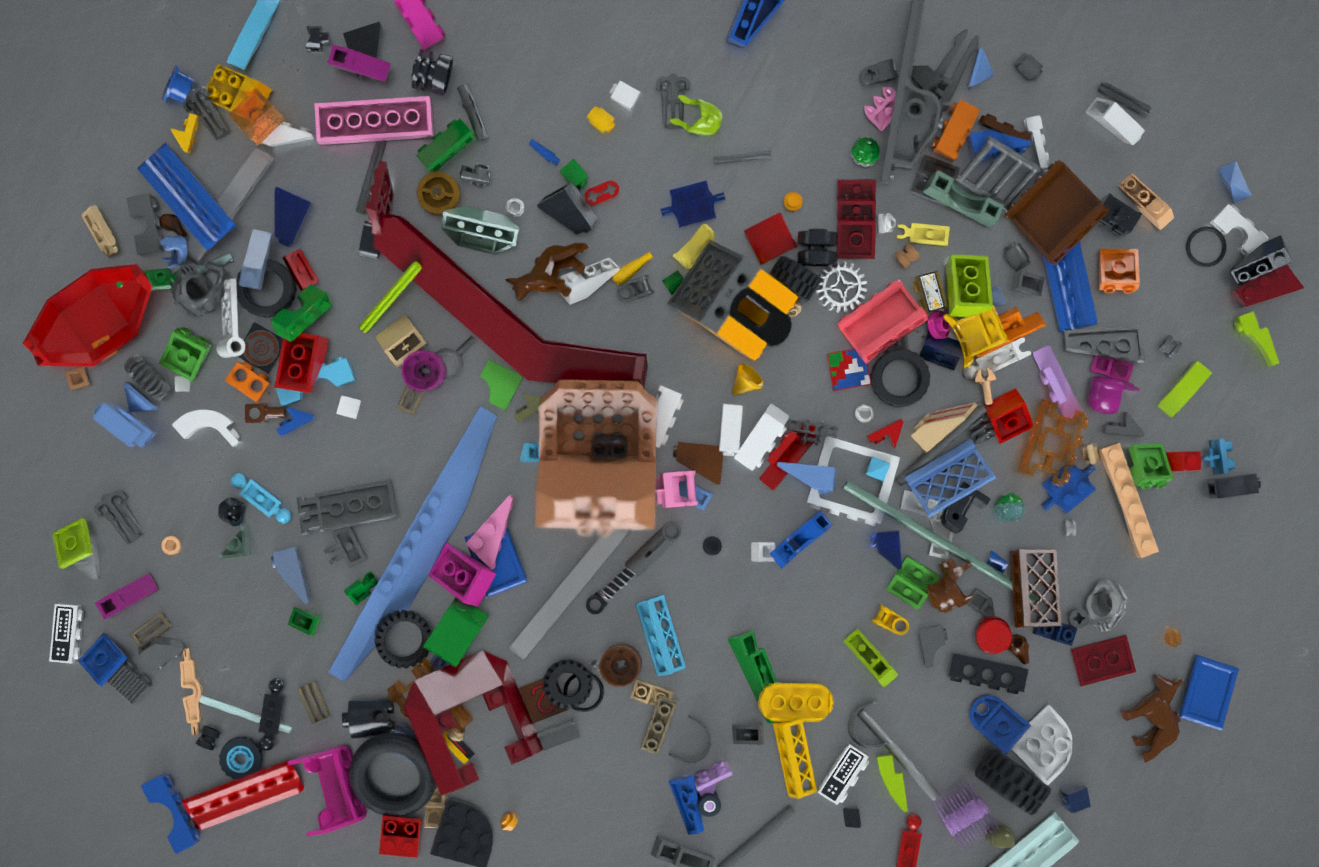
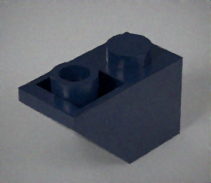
M1086 786L1062 790L1063 795H1060L1061 805L1070 813H1076L1091 807Z

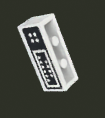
M55 604L49 662L73 664L79 659L80 648H78V640L82 638L80 621H83L84 610H81L82 605Z
M848 742L817 789V792L836 805L839 802L843 803L848 795L846 791L850 786L853 787L859 778L857 774L860 770L864 771L867 767L869 756Z

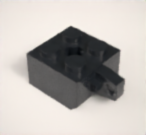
M1111 193L1105 195L1101 201L1110 211L1098 224L1102 226L1106 224L1112 228L1111 232L1117 236H1125L1131 233L1142 213L1137 212L1115 198Z

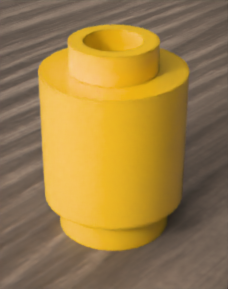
M595 106L587 116L590 120L589 123L603 134L606 131L610 133L616 125L614 123L615 118L601 107Z

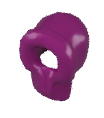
M1094 376L1091 379L1088 402L1092 409L1098 413L1115 414L1120 407L1122 391L1140 392V389L1132 383L1122 382L1118 379Z

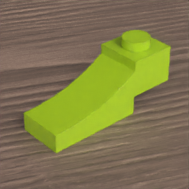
M1254 311L1235 317L1236 321L1234 324L1237 332H1240L1241 335H1247L1257 345L1267 365L1279 364L1268 328H1259Z

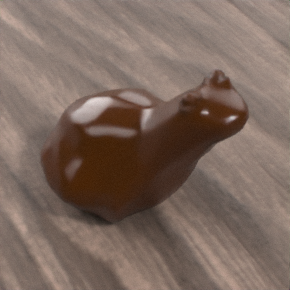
M163 214L160 217L161 226L165 230L173 231L178 236H187L176 215Z
M1018 634L1012 636L1008 650L1021 663L1029 664V644L1027 639Z

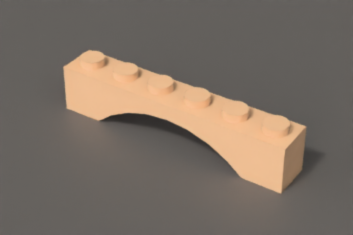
M1114 443L1098 449L1104 468L1121 505L1136 557L1143 558L1159 552L1120 443Z

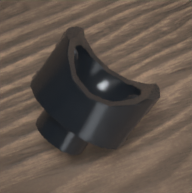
M306 26L310 35L308 42L305 44L307 52H322L323 45H330L329 32H323L322 26Z
M234 497L226 498L219 504L218 516L225 523L231 526H238L242 523L245 504Z

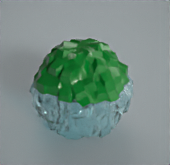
M1012 492L1002 495L998 502L995 503L994 509L1001 522H1014L1022 519L1025 506L1023 500Z

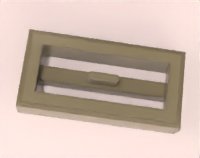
M406 385L397 408L415 416L425 391H420L413 409L409 410L417 390L413 389L406 407H403L402 405L410 389Z
M160 611L129 635L137 646L140 647L143 645L140 641L161 625L165 624L166 627L147 641L153 637L161 636L173 626L164 617L162 611ZM160 617L161 621L140 637H136V634Z
M316 681L297 688L312 724L330 717ZM313 686L324 712L322 716L309 687ZM303 690H306L317 718L314 717Z

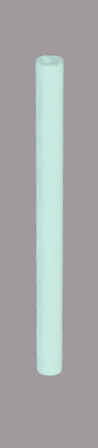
M203 695L200 698L199 703L260 724L261 716ZM280 723L279 731L290 735L292 727Z

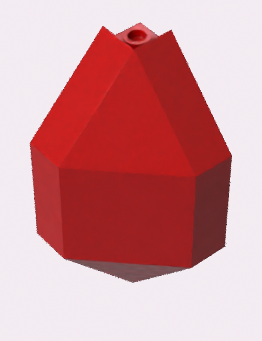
M138 264L90 269L46 300L22 344L32 353L37 366L93 367L137 336L153 286L148 276ZM116 282H122V287L118 288ZM107 335L110 337V339L95 349L91 345Z

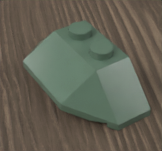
M470 206L447 209L443 212L441 229L458 246L491 254H498L516 246L519 227L504 214Z

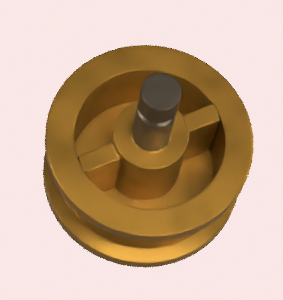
M440 171L431 172L420 180L417 186V199L427 212L433 215H443L444 210L457 207L460 200V189L457 182L449 174Z

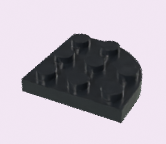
M446 798L430 854L476 867H487L493 846V834L488 820L474 806Z

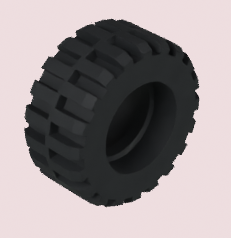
M995 748L987 752L975 770V776L1030 815L1038 812L1051 793V788Z

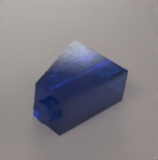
M276 186L274 236L279 238L278 243L287 247L289 244L295 246L313 207V203Z

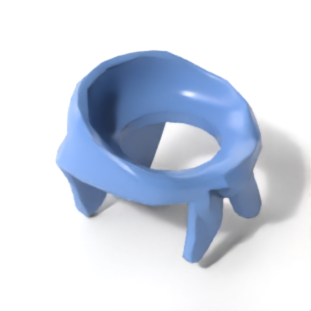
M167 236L160 241V244L165 246L164 250L171 251L172 254L171 257L162 258V261L170 262L168 268L185 262L188 245L183 236Z

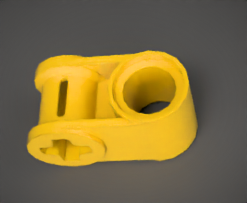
M881 604L875 619L871 620L875 624L899 635H903L909 630V623L905 618ZM899 620L905 622V629L903 631L895 629V623Z

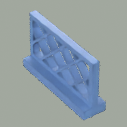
M971 439L905 477L908 487L929 517L996 479ZM976 455L978 458L977 464H967L968 458ZM955 466L962 467L960 475L951 474V469ZM965 468L975 469L973 477L963 476ZM978 470L987 471L989 474L984 479L976 478ZM944 476L943 485L934 483L935 478ZM949 478L958 479L956 487L947 486ZM966 480L972 482L970 487L964 489L960 488L961 481ZM921 486H929L927 494H920L916 489ZM932 487L942 489L940 497L930 495ZM945 490L955 491L954 496L950 499L943 498ZM928 500L938 501L937 506L929 510L927 507Z

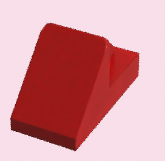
M899 419L866 437L869 443L874 441L875 444L886 440L884 436L887 435L893 448H895L904 422L902 419Z
M1201 451L1166 452L1171 471L1201 470Z

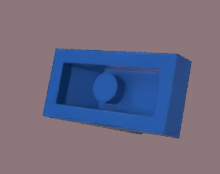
M286 407L293 420L287 419L279 424L280 427L276 430L279 436H284L314 420L316 417L313 414Z

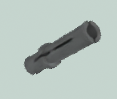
M469 84L457 87L463 102L462 107L467 112L477 142L489 138L476 106L477 101L471 94Z

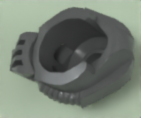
M188 264L180 267L171 290L175 300L174 304L188 316H200L206 313L207 309L204 306L190 308L178 301L179 295L182 294L196 301L205 297L212 288L206 277L202 273H197L196 267Z

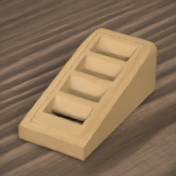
M1096 443L1081 446L1084 463L1093 464L1099 462L1100 457Z

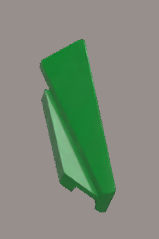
M750 630L729 637L728 642L758 703L761 691L767 685L778 682L765 648L758 649L754 630ZM765 717L767 723H774V722H775V721H771V720H769V719H767V718Z

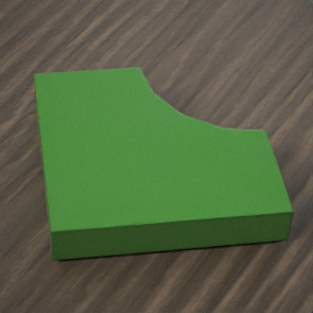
M488 359L480 375L490 387L488 402L506 411L523 376Z

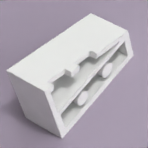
M661 385L656 395V447L658 448L661 445L665 446L669 437L666 434L668 427L672 428L676 417H673L676 409L680 410L684 401L680 399L682 394Z

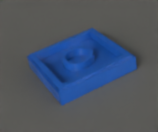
M103 633L78 662L98 685L103 686L127 659V656L106 633Z

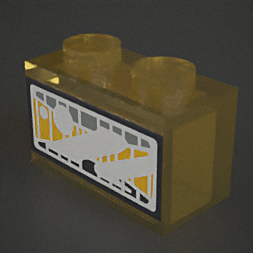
M938 270L914 277L915 281L912 282L914 292H918L920 300H917L920 308L924 309L926 314L948 308Z

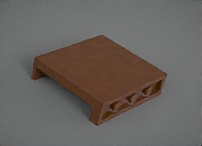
M1061 160L1053 162L1048 167V171L1044 175H1040L1034 181L1035 184L1030 189H1026L1021 194V198L1016 203H1012L1004 214L1015 223L1045 255V259L1053 265H1056L1110 211Z

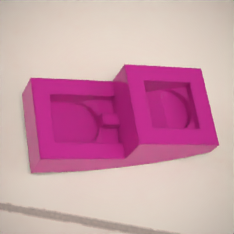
M1095 356L1090 371L1129 383L1135 365L1113 358Z

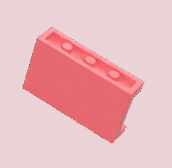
M899 279L896 282H891L881 293L874 294L871 300L865 304L862 303L857 306L851 314L843 316L837 324L840 331L865 364H867L925 323L928 317L924 309L919 307Z

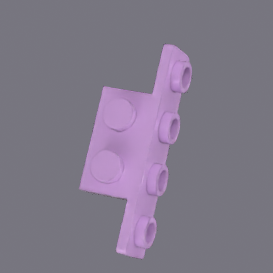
M1047 345L1033 352L1032 355L1042 373L1040 375L1044 385L1048 386L1050 390L1048 392L1053 403L1056 402L1064 421H1069L1081 415V408L1051 347Z

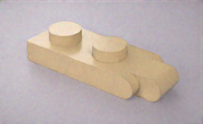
M93 205L84 211L81 216L100 250L105 252L107 257H112L118 251L115 245L116 240L103 219L101 212L96 205Z

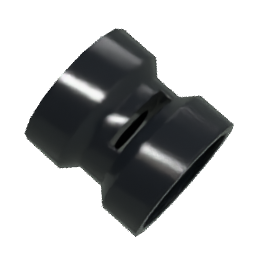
M203 725L201 729L202 735L197 739L196 744L213 751L216 746L215 740L219 738L221 732Z

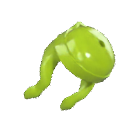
M678 95V98L686 104L699 105L702 117L692 126L678 118L670 119L671 123L682 126L690 133L702 136L714 135L719 130L722 123V112L720 109L703 99L691 100L684 95Z

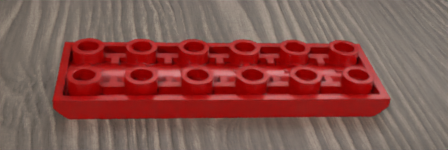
M290 760L186 798L182 800V804L190 815L195 827L203 830L301 793L304 785L293 764L288 765Z

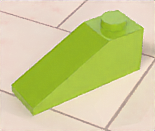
M858 628L843 640L883 687H886L898 676L896 671Z

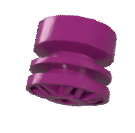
M425 350L409 354L403 361L401 368L405 383L410 388L418 391L433 390L439 387L445 380L447 373L443 358L435 352ZM427 367V369H430V372L425 375L422 372V368Z

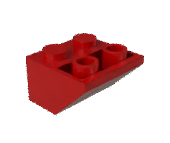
M383 815L379 854L417 858L420 852L421 819Z

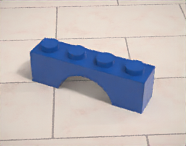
M163 773L142 784L141 788L149 803H161L172 812L174 826L167 838L175 854L197 844L200 835L198 830L192 827L190 823L191 817L188 812L183 810L181 797L178 793L174 792L171 778Z

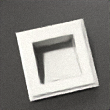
M341 395L336 414L356 419L361 400Z
M752 542L751 560L755 562L775 561L769 554L775 549V542Z

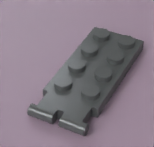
M390 479L316 493L315 498H296L299 515L306 514L305 517L299 518L302 535H308L310 530L320 529L321 532L397 518Z

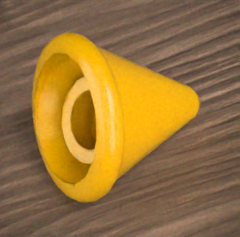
M739 364L737 366L732 389L733 395L743 394L763 387V380L755 369L747 364Z

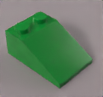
M455 597L423 647L454 667H457L484 626L489 615L473 605L463 603Z

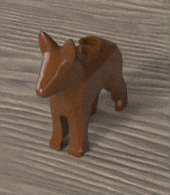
M573 243L567 246L552 245L546 248L540 257L535 259V265L530 273L519 278H508L505 280L513 284L512 290L515 291L518 301L533 291L559 292L564 297H568L572 290L564 285V279L558 278L560 270L573 268L578 274H582L585 266L575 256L588 249V245L586 243Z
M1156 674L1154 680L1157 690L1145 697L1136 707L1127 711L1124 709L1120 711L1123 719L1126 721L1145 715L1155 725L1145 736L1132 737L1135 746H1150L1148 751L1141 753L1145 763L1157 757L1162 750L1177 740L1180 733L1178 722H1181L1177 712L1172 711L1170 703L1176 690L1184 680L1177 679L1172 681Z

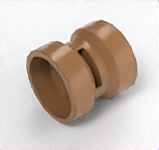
M908 243L902 251H897L894 257L906 269L912 261L918 260L920 255Z

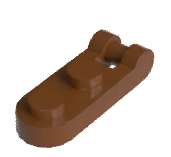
M991 114L982 115L978 122L983 127L1027 141L1031 139V134L1028 131L1019 132L1010 123L1004 122L1002 124L996 121L997 118Z

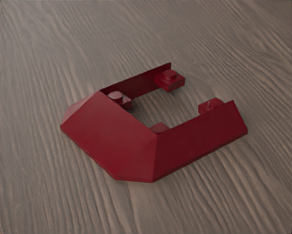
M480 651L462 659L457 667L450 664L414 680L404 704V709L441 796L480 780L472 762L456 768L442 732L457 726L450 708L482 694L489 711L503 705L505 706L518 737V741L504 747L511 765L534 756L543 750L507 661L485 651Z

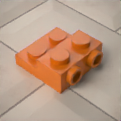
M1099 249V290H1104L1105 293L1123 290L1126 294H1131L1138 290L1140 285L1138 249Z

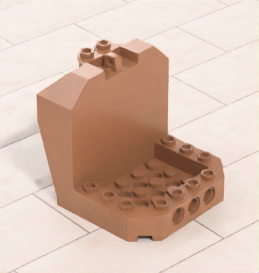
M559 380L548 393L540 397L536 527L576 528L582 535L590 534L593 528H597L598 533L601 535H609L613 529H655L657 399L652 394H648L638 381ZM582 414L584 419L576 421L574 415ZM601 414L604 419L602 421H595L593 416ZM619 414L623 417V420L616 422L612 417ZM580 431L584 434V437L577 439L573 434ZM595 432H601L602 434L620 432L628 440L627 455L620 459L594 457L591 453L593 434ZM601 444L596 445L597 448H603V447H604V446L601 445ZM616 445L615 447H616V448H622L623 446H622V445Z

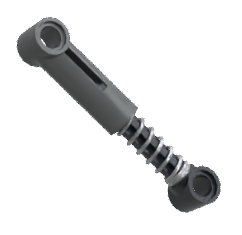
M676 522L666 523L625 562L627 566H624L625 569L623 571H620L617 576L615 575V578L610 580V583L605 585L603 590L600 589L599 592H595L587 599V611L594 615L601 613L608 605L610 598H613V595L618 593L619 589H623V586L628 584V581L633 579L634 575H641L680 537V526ZM669 526H674L677 529V534L674 537L666 534V529ZM664 537L666 540L651 552L650 549ZM593 599H597L601 603V607L598 610L590 607V602Z

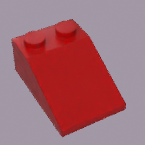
M301 333L292 342L283 338L274 388L311 393L325 360L329 339Z

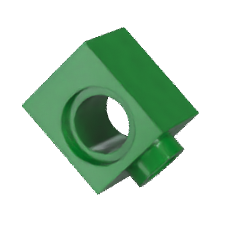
M572 159L559 170L568 183L572 181L579 190L588 184L587 179H589V176L575 159Z

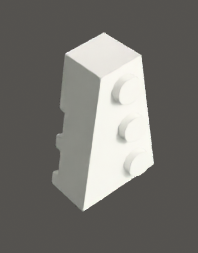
M770 403L763 416L739 448V452L736 453L734 459L752 471L756 466L760 467L766 459L763 457L765 452H771L776 445L774 442L777 436L781 437L787 429L784 425L789 415Z

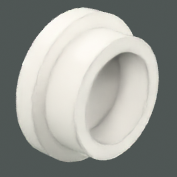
M512 198L506 203L505 209L509 216L519 217L523 214L525 206L520 199Z
M861 404L856 408L855 416L858 421L867 423L873 419L874 409L869 404Z

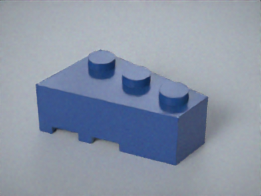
M741 0L725 40L740 47L747 46L785 0Z

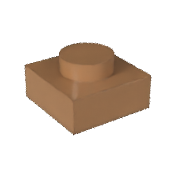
M85 366L65 372L70 390L90 385Z

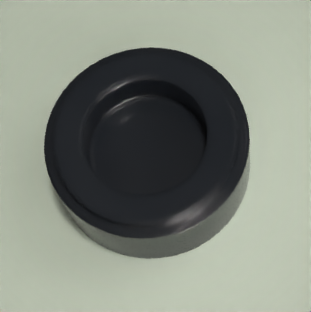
M715 536L707 537L703 542V550L708 555H717L722 549L721 541Z

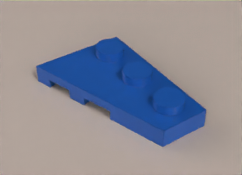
M694 776L669 780L668 782L688 835L703 832L704 828L701 813L698 809V796Z

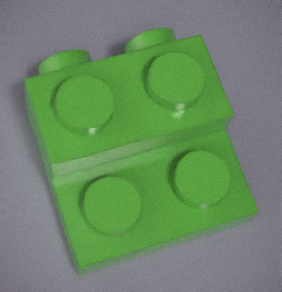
M176 328L172 332L158 364L190 381H194L212 345L208 344V340L205 337L191 335V331L188 328Z
M1163 443L1139 444L1129 447L1134 464L1130 468V472L1135 486H1141V489H1148L1156 485V488L1159 489L1166 487L1167 483L1174 479Z

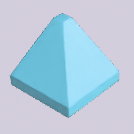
M524 443L520 462H539V443Z
M872 457L865 475L884 482L890 463Z

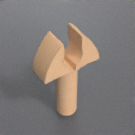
M987 368L988 378L985 381L981 376V369H979L975 377V383L982 385L985 404L991 405L993 400L990 383L991 381H996V376Z

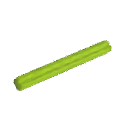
M414 261L361 322L359 325L360 330L366 333L422 269L418 262Z

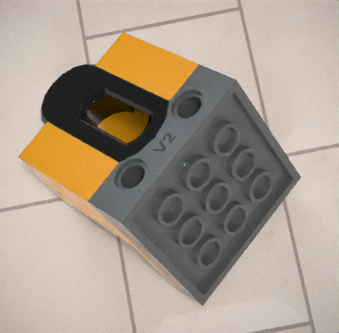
M710 240L667 304L705 327L736 351L756 361L766 345L770 347L778 346L788 338L792 328V321L788 312L794 307L798 296L745 256Z

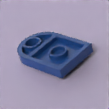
M986 695L978 698L970 710V719L973 726L1006 755L1031 727L1025 719L996 696ZM981 703L986 704L988 707L984 714L977 712V706Z

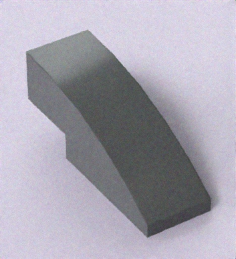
M658 836L651 852L654 858L672 863L677 867H712L715 858Z

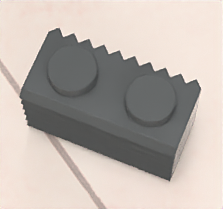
M127 661L126 663L123 662L107 681L134 705L151 688V685L149 684L150 680L145 675L136 673L134 671L136 669L135 666Z

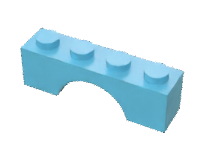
M343 356L333 359L329 365L325 366V363H323L317 378L330 380L337 387L356 381L349 359H343ZM275 388L282 406L296 403L303 398V392Z

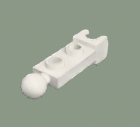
M1040 115L1023 120L1025 131L1031 134L1036 164L1043 169L1038 177L1047 172L1048 164H1050L1049 154L1045 153L1044 145H1046L1045 136L1040 133L1043 129Z
M1022 337L975 359L976 366L971 365L963 369L964 377L968 380L975 379L979 369H981L982 377L988 375L987 368L995 372L1031 355L1030 351L1021 352L1019 350V345L1025 342V339Z

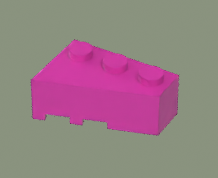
M394 0L418 42L426 52L445 41L443 38L445 32L440 24L438 26L435 25L433 21L435 19L434 14L430 8L426 10L423 5L426 2L425 0Z

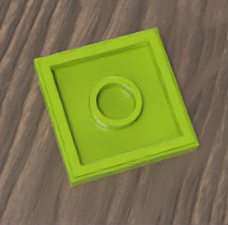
M80 518L52 533L59 568L64 569L93 554L86 519Z

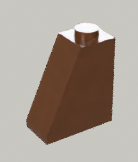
M678 442V446L674 445L673 457H676L677 462L691 470H695L696 473L711 482L720 485L723 452H719V446Z

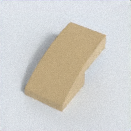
M437 787L432 798L425 805L424 828H438L446 795L441 796Z

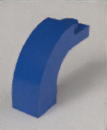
M820 510L786 537L769 554L783 568L809 544L823 535L833 524Z

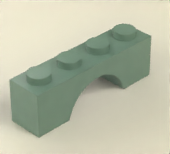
M939 170L929 176L923 193L988 228L997 223L1004 205L989 197H979L965 192L955 184L952 177Z

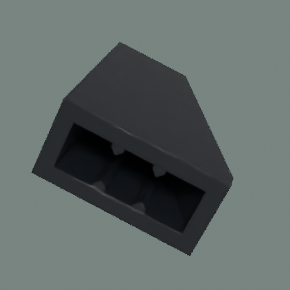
M380 22L343 33L348 49L379 59L382 25ZM356 74L359 80L362 79L363 81H367L372 79L370 77Z
M572 181L544 196L537 204L539 209L575 234L583 231L585 233L589 232L594 228L593 224L598 219Z
M1246 474L1207 479L1209 498L1220 499L1259 493V488H1261L1260 478L1257 477V474Z

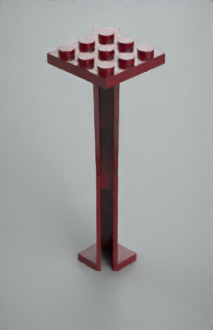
M378 162L377 169L375 168L373 172L374 184L370 185V201L367 200L366 212H369V223L372 224L371 232L374 234V247L403 273L414 261L418 262L422 269L412 280L525 379L548 383H557L559 380L638 381L643 386V389H645L648 370L647 353L544 340L403 216L390 214L394 191L387 162Z

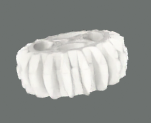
M839 261L836 268L833 265H829L830 271L825 268L822 269L825 276L818 275L822 282L818 285L821 286V289H817L816 293L822 292L823 294L818 297V300L825 298L826 301L822 305L826 306L830 303V311L836 306V313L840 312V307H843L844 313L848 311L847 306L854 310L853 303L859 306L861 303L858 298L865 299V296L860 293L867 292L866 288H862V285H866L867 281L861 282L860 280L865 275L861 274L858 276L857 273L860 271V268L853 271V263L847 268L846 261L843 262L842 267H840ZM836 272V283L826 287L828 277ZM842 272L849 273L856 282H847ZM840 281L842 285L848 286L844 289L843 294L840 289L835 288L836 285H839L838 282ZM857 287L854 298L847 302V290ZM827 292H836L841 299V303L832 300Z

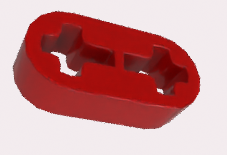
M607 181L586 191L585 201L590 206H596L611 200L619 194V186L614 181ZM608 185L616 187L613 195L610 192L603 194V191L608 189ZM591 192L594 194L601 193L600 196L596 197V202L588 200Z

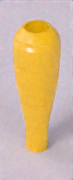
M648 251L643 256L621 267L611 277L616 285L626 283L653 256Z

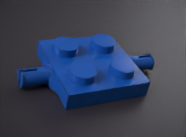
M1070 460L1046 480L1042 486L1048 492L1049 499L1041 504L1042 507L1046 506L1044 510L1047 511L1055 504L1067 514L1094 492L1096 488L1088 478L1096 470L1093 467L1088 471L1094 465L1090 464L1084 470H1081Z

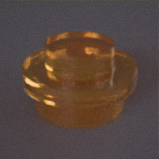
M1172 628L1168 629L1165 634V641L1171 648L1181 644L1180 632Z

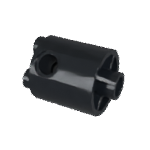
M388 697L349 700L348 712H342L343 728L349 727L351 739L373 737L390 732L394 733L395 722L391 719V714L394 713V704ZM383 713V718L380 721H376V716Z

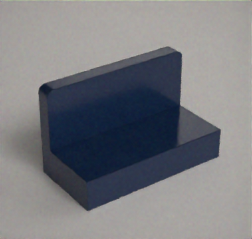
M928 330L919 356L923 357L926 361L955 370L961 357L962 348L958 340L949 337L935 339Z

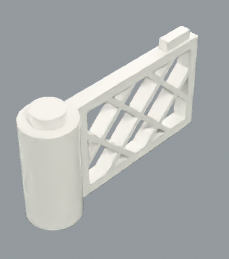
M236 279L224 280L222 287V340L218 342L216 347L217 353L222 358L240 356L245 351V343L238 337Z

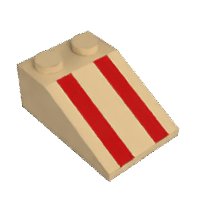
M974 402L935 411L932 415L927 413L914 427L916 431L911 437L927 453L961 424L975 409L977 404Z

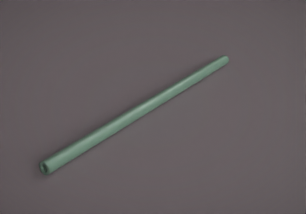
M847 480L843 486V489L962 561L966 563L971 562L972 567L1012 590V579L852 482ZM1031 592L1029 600L1035 603L1038 597Z

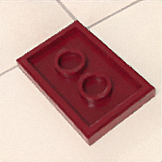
M1126 634L1070 649L1080 686L1136 672Z

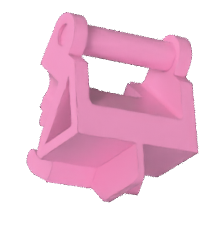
M696 471L660 473V477H655V492H657L658 504H662L663 508L698 505L694 482ZM685 475L687 479L688 501L686 496H680L679 482L685 481Z

